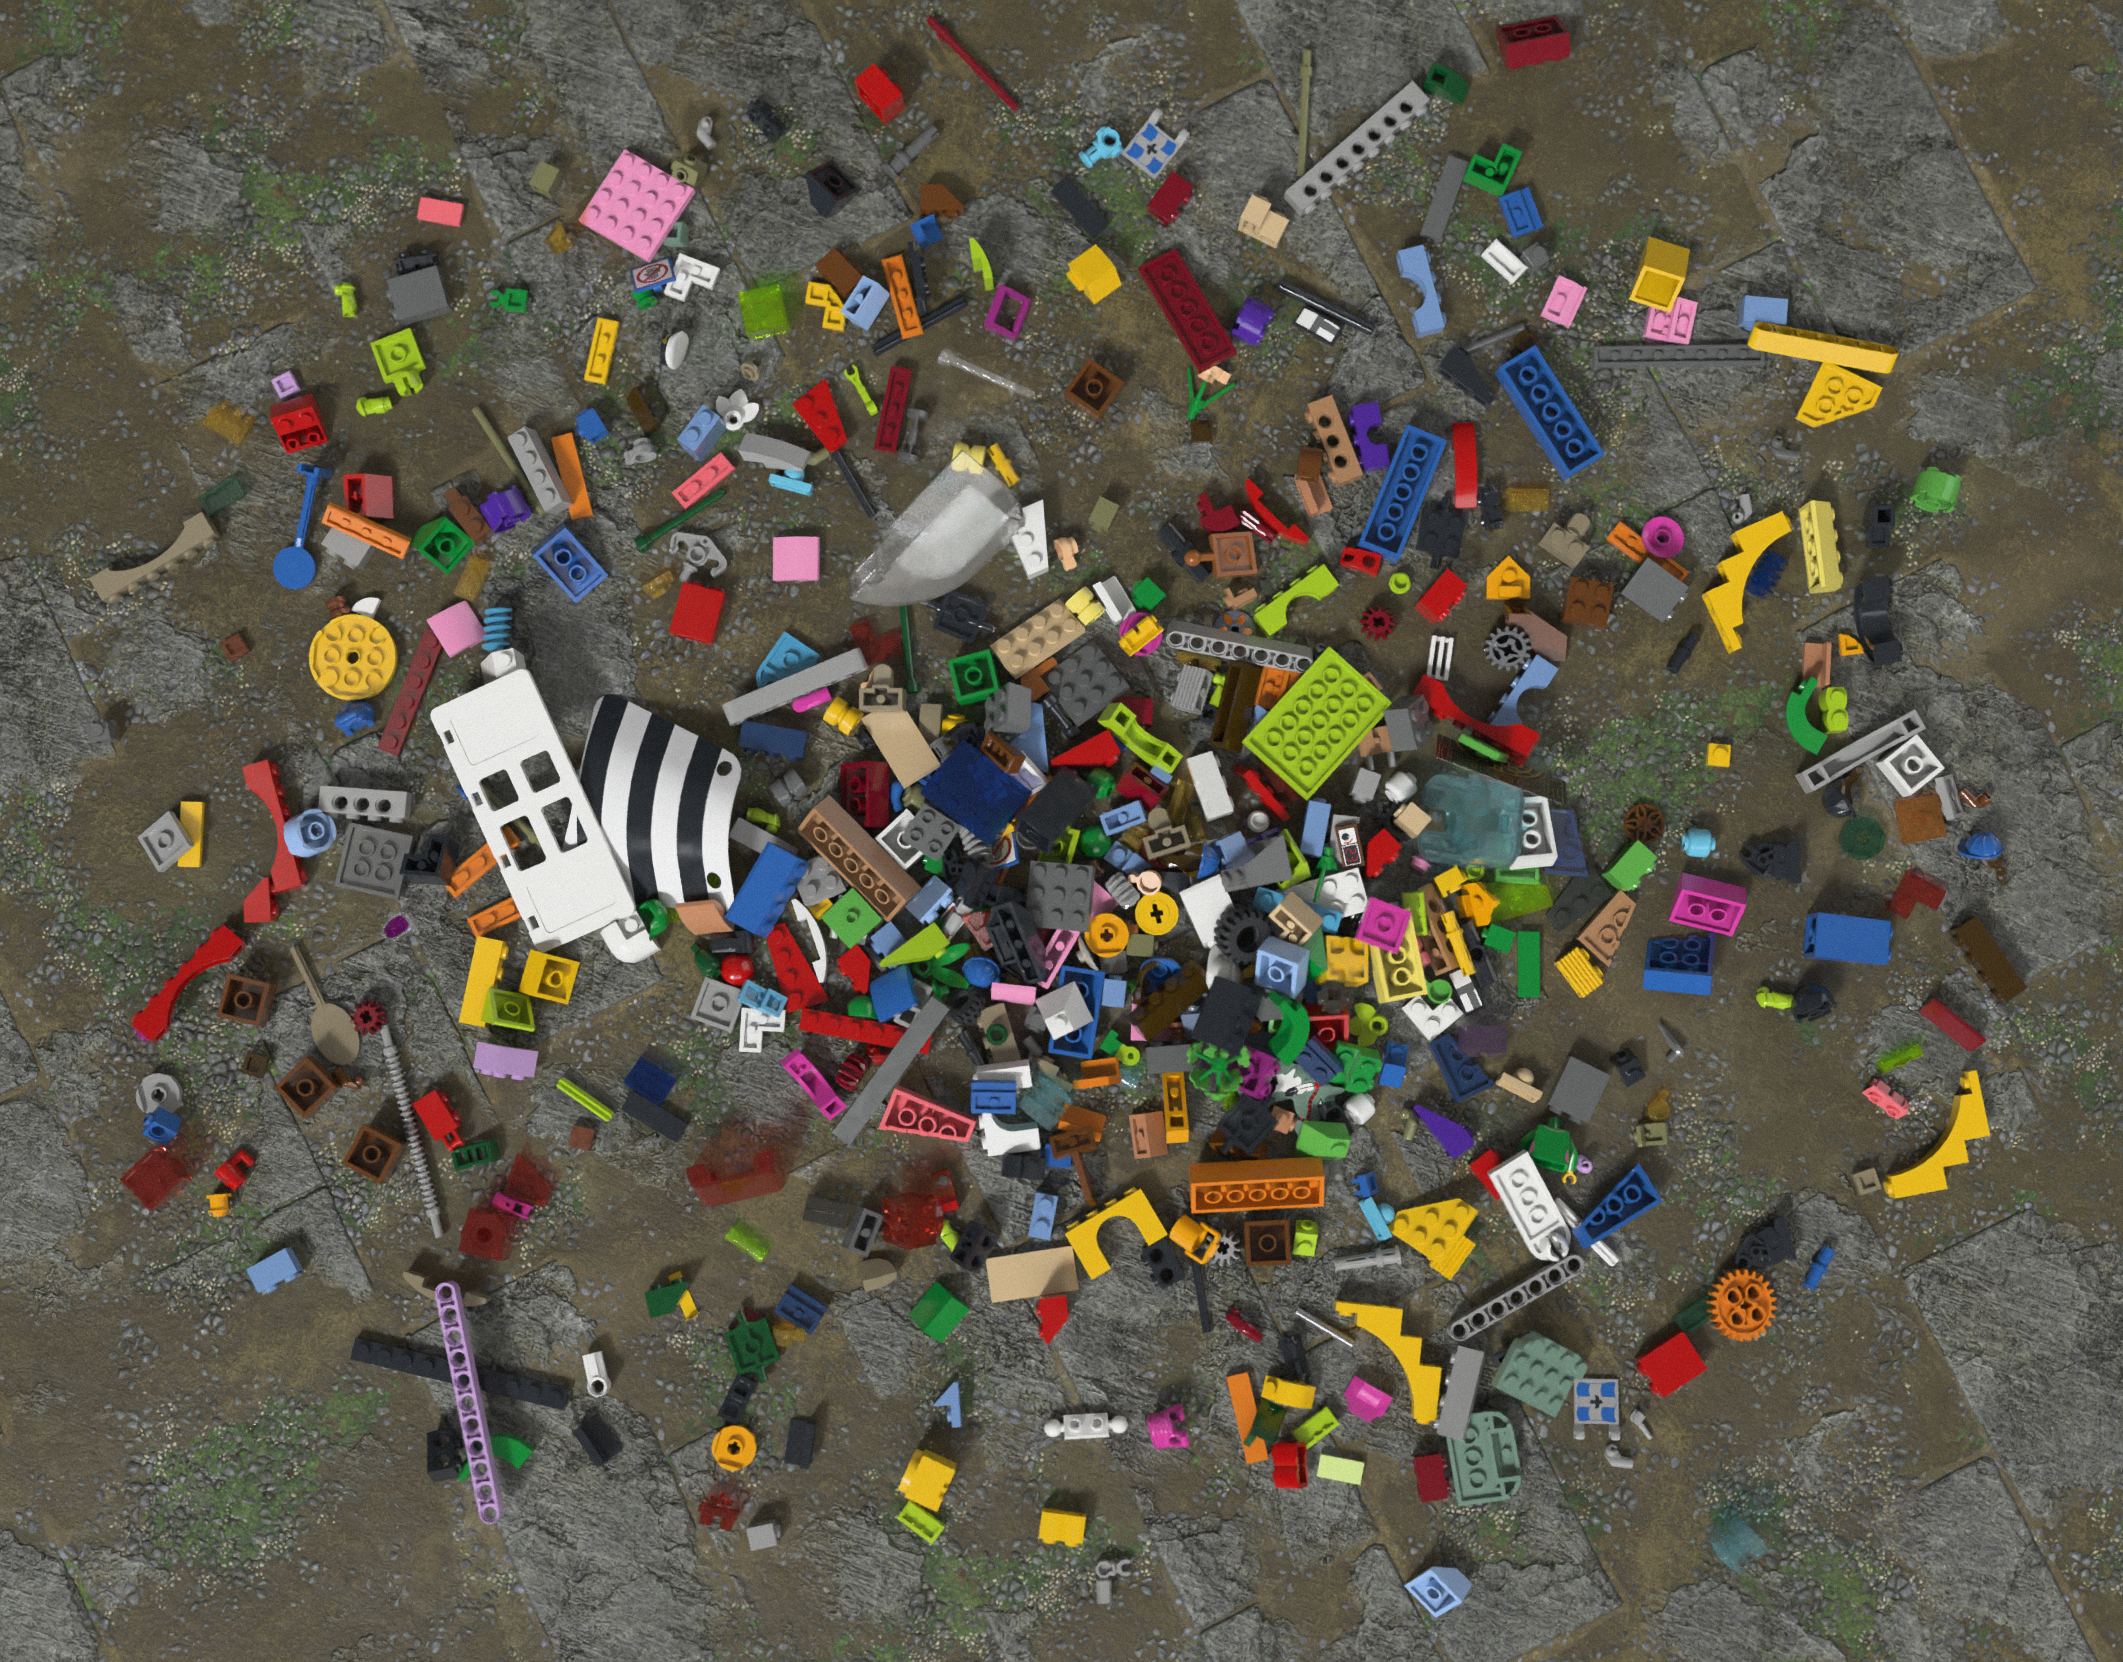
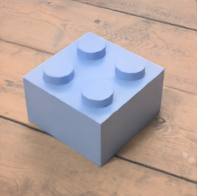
M1269 935L1258 948L1254 984L1273 989L1276 993L1295 999L1306 985L1310 950Z

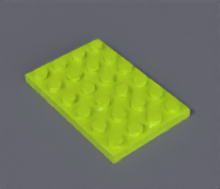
M1329 646L1242 743L1307 801L1384 716L1383 711L1392 702Z

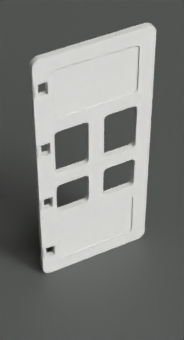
M527 669L516 670L434 708L431 712V720L441 737L445 751L472 805V810L493 856L499 864L500 871L520 915L525 921L536 949L540 952H546L633 914L636 904L531 673ZM450 730L455 741L450 744L444 733ZM542 751H548L559 774L560 782L535 792L522 762ZM504 769L508 772L519 799L517 802L495 811L492 809L481 785V780ZM476 792L479 793L481 800L483 802V804L479 806L477 805L475 798L473 796V794ZM564 797L570 799L588 838L585 844L567 852L561 851L543 812L544 806ZM525 815L529 818L544 851L546 860L529 869L521 870L502 831V826ZM507 854L511 866L506 868L501 855ZM533 915L535 916L539 927L536 929L533 928V925L529 919V917Z

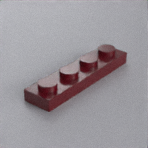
M895 366L890 368L874 451L896 455L912 377L911 369Z

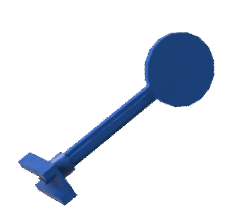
M298 463L296 472L307 475L295 544L293 547L282 549L276 555L273 562V573L276 580L288 589L307 587L315 577V560L304 549L316 487L319 485L320 478H331L332 470Z

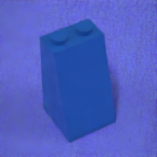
M1827 913L1806 914L1803 958L1888 965V961L1891 959L1889 939H1892L1893 927L1890 926L1891 921Z

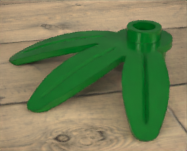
M938 917L935 920V924L944 934L942 930L944 920L942 917ZM968 943L956 944L946 948L947 952L938 959L934 956L930 960L914 962L913 971L921 978H927L932 975L948 986L968 988L970 983L965 977L953 970L942 968V966L961 958L969 950L970 945ZM923 963H926L928 966L926 971L921 970Z

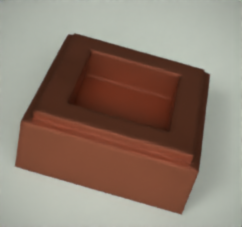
M236 633L220 643L229 661L232 663L251 652L240 633Z
M573 1124L568 1146L591 1151L596 1129Z

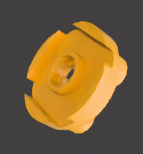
M1109 913L1100 914L1090 921V932H1085V941L1089 949L1094 954L1105 958L1116 956L1123 951L1129 938L1126 924L1116 915ZM1105 929H1108L1109 933H1113V937L1109 938V942H1105V939L1100 937V934H1103Z
M741 1425L724 1427L716 1434L712 1442V1453L717 1463L722 1468L731 1471L746 1467L752 1462L757 1451L755 1435L748 1428ZM737 1442L740 1450L731 1453L732 1449L728 1445Z

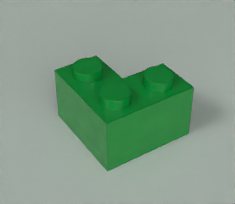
M1503 143L1494 162L1474 154L1462 181L1497 197H1501L1505 192L1522 151Z

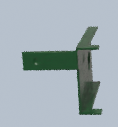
M1262 1397L1249 1431L1250 1434L1243 1444L1250 1447L1256 1437L1274 1445L1277 1442L1287 1409L1275 1405Z

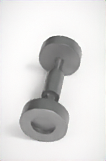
M908 409L907 417L914 419L913 428H910L908 436L907 453L899 452L897 456L898 461L912 465L918 464L919 457L911 454L913 445H916L919 431L917 429L918 421H928L929 413L918 409Z

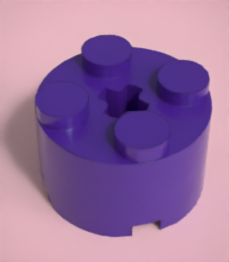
M1247 296L1244 301L1245 305L1240 309L1229 335L1251 346H1257L1266 332L1263 326L1266 327L1267 323L1270 322L1275 310L1271 309V306Z
M516 485L507 488L502 493L495 491L487 496L488 501L479 506L490 528L496 533H502L516 527V522L519 520L524 522L532 514Z

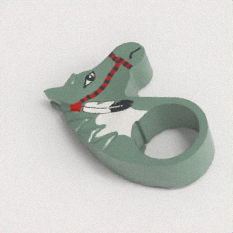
M1279 1060L1280 1071L1275 1077L1273 1076L1276 1084H1274L1271 1095L1276 1099L1274 1102L1286 1099L1292 1100L1293 1110L1297 1114L1294 1131L1299 1135L1303 1120L1319 1121L1320 1107L1327 1101H1334L1335 1096L1345 1090L1341 1087L1331 1086L1328 1082L1321 1087L1300 1065L1291 1063L1287 1067ZM1237 1090V1093L1241 1098L1244 1095V1093Z

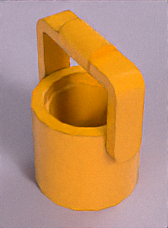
M1186 1215L1178 1219L1169 1236L1171 1240L1186 1249L1184 1252L1186 1255L1200 1264H1206L1210 1257L1214 1256L1219 1247L1218 1243L1221 1240V1234L1204 1222L1198 1224ZM1207 1232H1210L1215 1238L1211 1241L1202 1259L1194 1254V1252L1202 1245Z

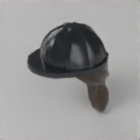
M1862 765L1852 768L1844 778L1836 779L1824 791L1822 806L1831 816L1856 818V812L1852 807L1851 786L1863 773L1864 768Z

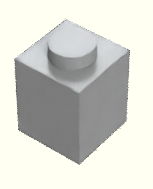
M775 1519L748 1525L746 1529L751 1551L775 1546L778 1544L779 1538H782L780 1525H776Z

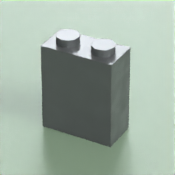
M437 266L387 280L389 287L386 288L389 300H393L394 307L391 308L394 319L398 320L403 326L453 312L442 272Z
M1567 1056L1545 1104L1549 1105V1110L1561 1115L1564 1112L1570 1115L1569 1120L1579 1125L1582 1122L1589 1123L1611 1075L1572 1056Z

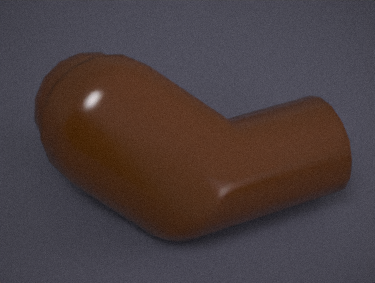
M1966 786L1958 792V795L1972 808H1984L1992 802V796L1987 792L1973 794Z
M341 1067L335 1068L332 1072V1075L343 1087L360 1090L361 1086L365 1084V1079L361 1075H356L352 1079Z

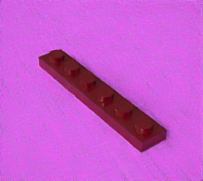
M425 628L377 748L400 757L443 650L442 644L432 630Z

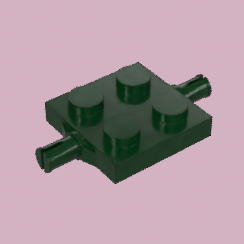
M744 1309L739 1310L735 1313L740 1325L724 1333L738 1375L748 1371H757L760 1384L767 1382L769 1379L765 1367L781 1359L766 1317L757 1321H748Z

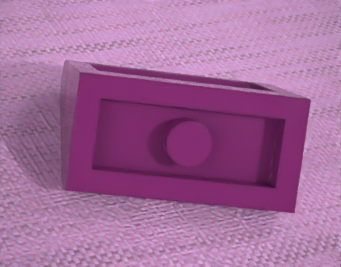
M1000 284L984 322L985 329L1012 340H1017L1032 300ZM1006 297L1022 302L1011 331L996 324Z

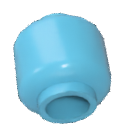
M1690 828L1682 836V850H1685L1688 856L1707 857L1710 851L1715 849L1716 840L1707 829Z

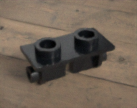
M759 99L755 102L750 101L746 114L762 130L765 137L775 144L779 134L781 136L786 134V125L777 116L769 118L773 111L764 101Z
M431 248L419 250L420 254L411 255V251L400 252L398 257L392 260L399 263L395 265L396 272L404 275L417 271L416 264H419L420 270L432 266L440 268L439 259H435L439 251L432 252Z
M1496 486L1487 487L1488 491L1478 488L1477 502L1479 507H1482L1483 515L1480 516L1482 527L1489 532H1493V527L1495 530L1502 529L1504 524L1502 509L1494 510L1493 506L1501 505L1499 490L1496 489Z
M1300 1333L1280 1338L1279 1343L1289 1380H1297L1299 1382L1306 1380L1307 1377H1311Z

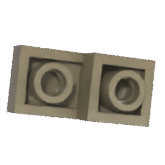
M921 703L919 731L928 745L941 737V726L944 719L943 703Z
M1044 1055L1041 1058L1033 1056L1034 1064L1048 1080L1068 1092L1071 1091L1073 1084L1067 1081L1069 1077L1058 1072L1059 1067L1053 1065V1059Z

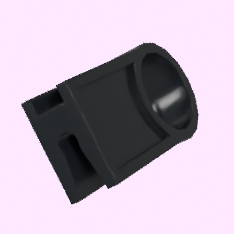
M1327 1101L1320 1107L1319 1116L1323 1122L1345 1123L1349 1135L1354 1133L1343 1109L1335 1101ZM1336 1108L1335 1114L1330 1118H1326L1327 1112Z

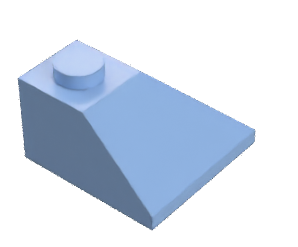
M1431 1567L1408 1581L1404 1586L1436 1618L1460 1604L1473 1584L1457 1568Z

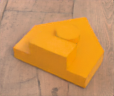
M1508 556L1486 577V599L1529 600L1530 576Z
M1482 882L1461 885L1462 896L1456 897L1459 917L1466 918L1467 921L1472 920L1474 927L1489 925L1492 911L1497 907L1500 900L1495 895H1491Z

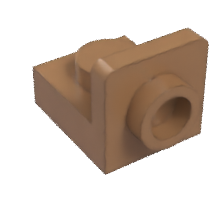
M1229 587L1224 589L1225 595L1222 597L1228 608L1232 607L1233 611H1236L1256 600L1258 595L1254 588L1250 590L1245 588L1236 593L1237 597L1234 598Z

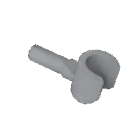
M1635 1409L1630 1415V1420L1642 1430L1648 1440L1652 1439L1653 1436L1642 1423L1646 1417Z

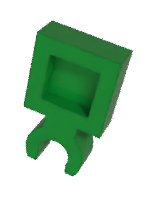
M506 288L505 294H501L498 290L490 291L492 296H498L496 302H489L491 307L499 308L504 305L505 312L527 313L529 296L527 290Z

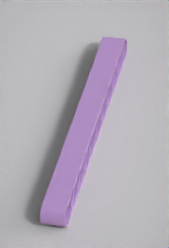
M447 1281L438 1285L435 1290V1296L479 1516L484 1523L492 1524L503 1515L504 1506L460 1287L454 1281ZM445 1286L452 1289L451 1297L444 1295L443 1289ZM449 1308H453L456 1311L457 1316L455 1319H451L448 1316ZM453 1330H457L460 1332V1341H456L453 1339ZM458 1352H462L465 1355L464 1363H460L457 1360L456 1355ZM462 1374L469 1376V1385L461 1382ZM466 1396L474 1399L473 1407L466 1405ZM470 1418H475L478 1421V1429L470 1426ZM475 1440H479L482 1442V1451H478L475 1449ZM479 1462L487 1465V1473L479 1470ZM487 1484L491 1487V1495L483 1492V1485ZM488 1507H493L496 1510V1517L488 1515Z

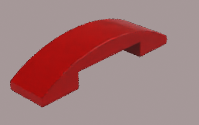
M1452 423L1455 475L1454 509L1476 508L1477 454L1474 424Z
M1248 478L1244 483L1245 493L1257 516L1264 520L1263 523L1274 532H1277L1282 538L1305 546L1309 538L1295 524L1287 529L1259 501L1263 496V492Z

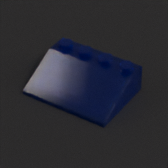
M965 739L961 741L920 792L925 798L988 846L997 843L1033 793V791L1012 775L1006 774L990 758Z

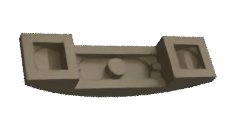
M410 1269L403 1272L402 1276L413 1288L436 1301V1288L427 1285L430 1276ZM443 1290L446 1297H451L452 1293ZM470 1290L466 1292L465 1297H462L463 1306L486 1304L491 1301L492 1297Z

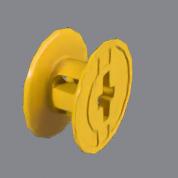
M1162 892L1143 896L1135 909V921L1138 927L1144 933L1154 936H1162L1170 932L1176 925L1179 917L1175 901L1169 895ZM1152 905H1156L1157 910L1162 911L1163 915L1159 916L1161 920L1159 924H1157L1156 918L1150 915V913H1153Z

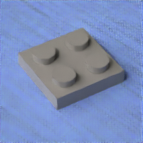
M172 811L166 812L137 837L158 872H165L194 847L191 839Z
M821 855L808 860L810 865L797 885L806 908L847 891L840 874Z
M705 977L690 1018L732 1033L743 1003L736 1000L741 989Z

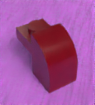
M1206 492L1198 495V502L1195 504L1200 515L1204 514V517L1199 518L1198 522L1203 530L1210 534H1220L1239 528L1240 523L1231 504L1215 511Z

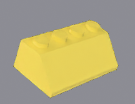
M1809 501L1799 509L1809 594L1836 591L1843 584V575L1839 572L1840 553L1836 551L1835 544L1838 538L1837 531L1833 528L1835 512L1831 508L1830 502Z
M1408 907V908H1403V909H1405V910L1411 912L1410 907ZM1410 915L1398 954H1393L1368 944V953L1379 1003L1428 994L1412 915Z

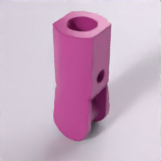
M827 687L795 700L792 706L796 712L800 713L832 700Z
M497 1192L492 1201V1206L528 1220L530 1218L528 1214L534 1208L529 1203L501 1192ZM517 1204L522 1205L520 1212L515 1210Z

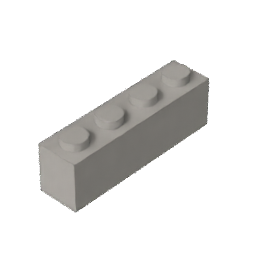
M524 426L507 438L544 512L557 515L572 506L573 502L537 431Z
M1459 1345L1457 1351L1453 1350L1451 1356L1452 1372L1447 1373L1445 1385H1448L1447 1392L1442 1394L1440 1406L1443 1407L1441 1416L1437 1415L1434 1425L1439 1435L1465 1442L1486 1358L1484 1352Z

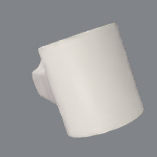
M602 1351L583 1355L588 1380V1392L594 1397L607 1394L611 1389V1381L607 1376ZM597 1380L602 1381L604 1384L602 1392L595 1389V1382Z

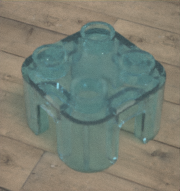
M1438 774L1428 780L1422 792V805L1424 807L1444 810L1446 813L1444 833L1422 830L1418 835V849L1425 860L1463 868L1505 869L1515 862L1521 851V831L1525 808L1524 795L1521 789L1478 774H1469V779L1448 774Z

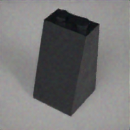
M1063 766L1019 814L1014 830L1049 856L1093 803L1098 791L1092 783L1082 780L1074 769H1068L1066 766Z

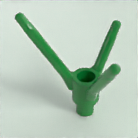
M1188 367L1190 404L1186 417L1194 420L1196 414L1200 413L1201 409H1204L1209 403L1229 391L1236 384L1233 382L1207 400L1202 401L1200 399L1207 382L1205 380L1202 382L1195 398L1191 367Z
M1332 846L1324 847V854H1322L1317 866L1311 872V877L1304 881L1312 880L1321 868L1313 903L1318 901L1326 870L1333 869L1335 873L1340 872L1336 861H1334V855H1332Z

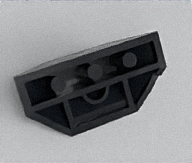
M1013 900L994 905L985 928L1001 966L1014 977L1020 979L1024 985L1045 981L1046 950L1030 912Z

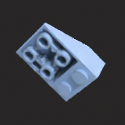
M934 875L905 907L924 925L929 923L931 925L940 916L938 911L942 907L948 908L955 900L952 897L955 893Z

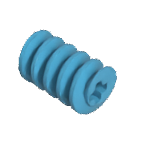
M490 607V609L484 611L485 615L490 617L484 619V623L489 626L483 628V631L488 633L482 637L484 641L488 642L482 644L483 649L496 652L504 650L503 647L510 646V643L504 641V638L511 637L510 634L505 632L506 629H511V626L505 624V621L512 620V617L507 616L506 613L513 611V609Z

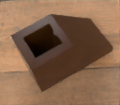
M921 184L920 209L922 216L927 217L933 214L935 218L947 216L950 219L964 216V206L943 184Z

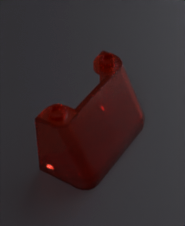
M779 1147L757 1153L753 1160L755 1171L718 1179L717 1172L709 1171L704 1167V1163L686 1168L690 1185L700 1203L706 1207L775 1193L782 1190L785 1185V1175Z

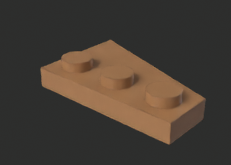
M1617 889L1576 936V939L1606 967H1609L1612 962L1613 953L1618 948L1619 939L1623 930L1627 927L1636 904L1623 891Z

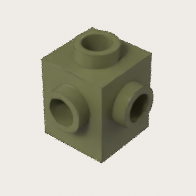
M684 153L673 161L671 176L695 189L703 182L708 165L698 160L694 155Z

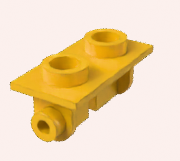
M1153 615L1146 616L1136 625L1139 631L1135 632L1132 628L1120 637L1121 639L1118 643L1130 657L1164 630L1157 623Z

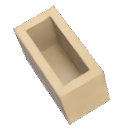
M1410 802L1407 805L1403 803L1395 811L1393 816L1396 818L1392 822L1413 839L1420 834L1432 818L1413 802Z

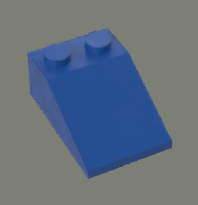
M564 522L531 549L532 556L575 603L608 576Z

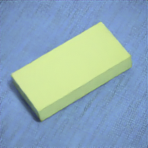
M1320 1453L1316 1476L1360 1485L1364 1462Z

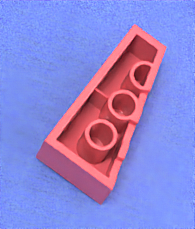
M897 1085L879 1129L968 1142L978 1118Z

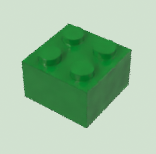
M990 649L948 660L957 702L962 707L985 701L1002 688L994 654Z

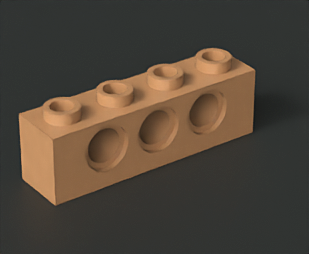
M1330 395L1307 404L1306 411L1304 412L1308 424L1312 423L1314 428L1312 435L1316 444L1319 443L1322 448V461L1328 464L1330 469L1328 476L1331 483L1335 482L1338 488L1361 479L1363 476L1362 470L1333 396ZM1326 418L1329 420L1330 425L1323 427L1320 425L1319 420ZM1335 438L1338 445L1335 447L1329 446L1327 439ZM1343 458L1346 465L1342 467L1337 466L1335 459Z
M1432 882L1413 890L1424 891L1428 935L1419 937L1432 961L1431 966L1435 975L1437 976L1459 967L1460 965L1450 939L1446 937L1447 931L1440 916L1445 911Z

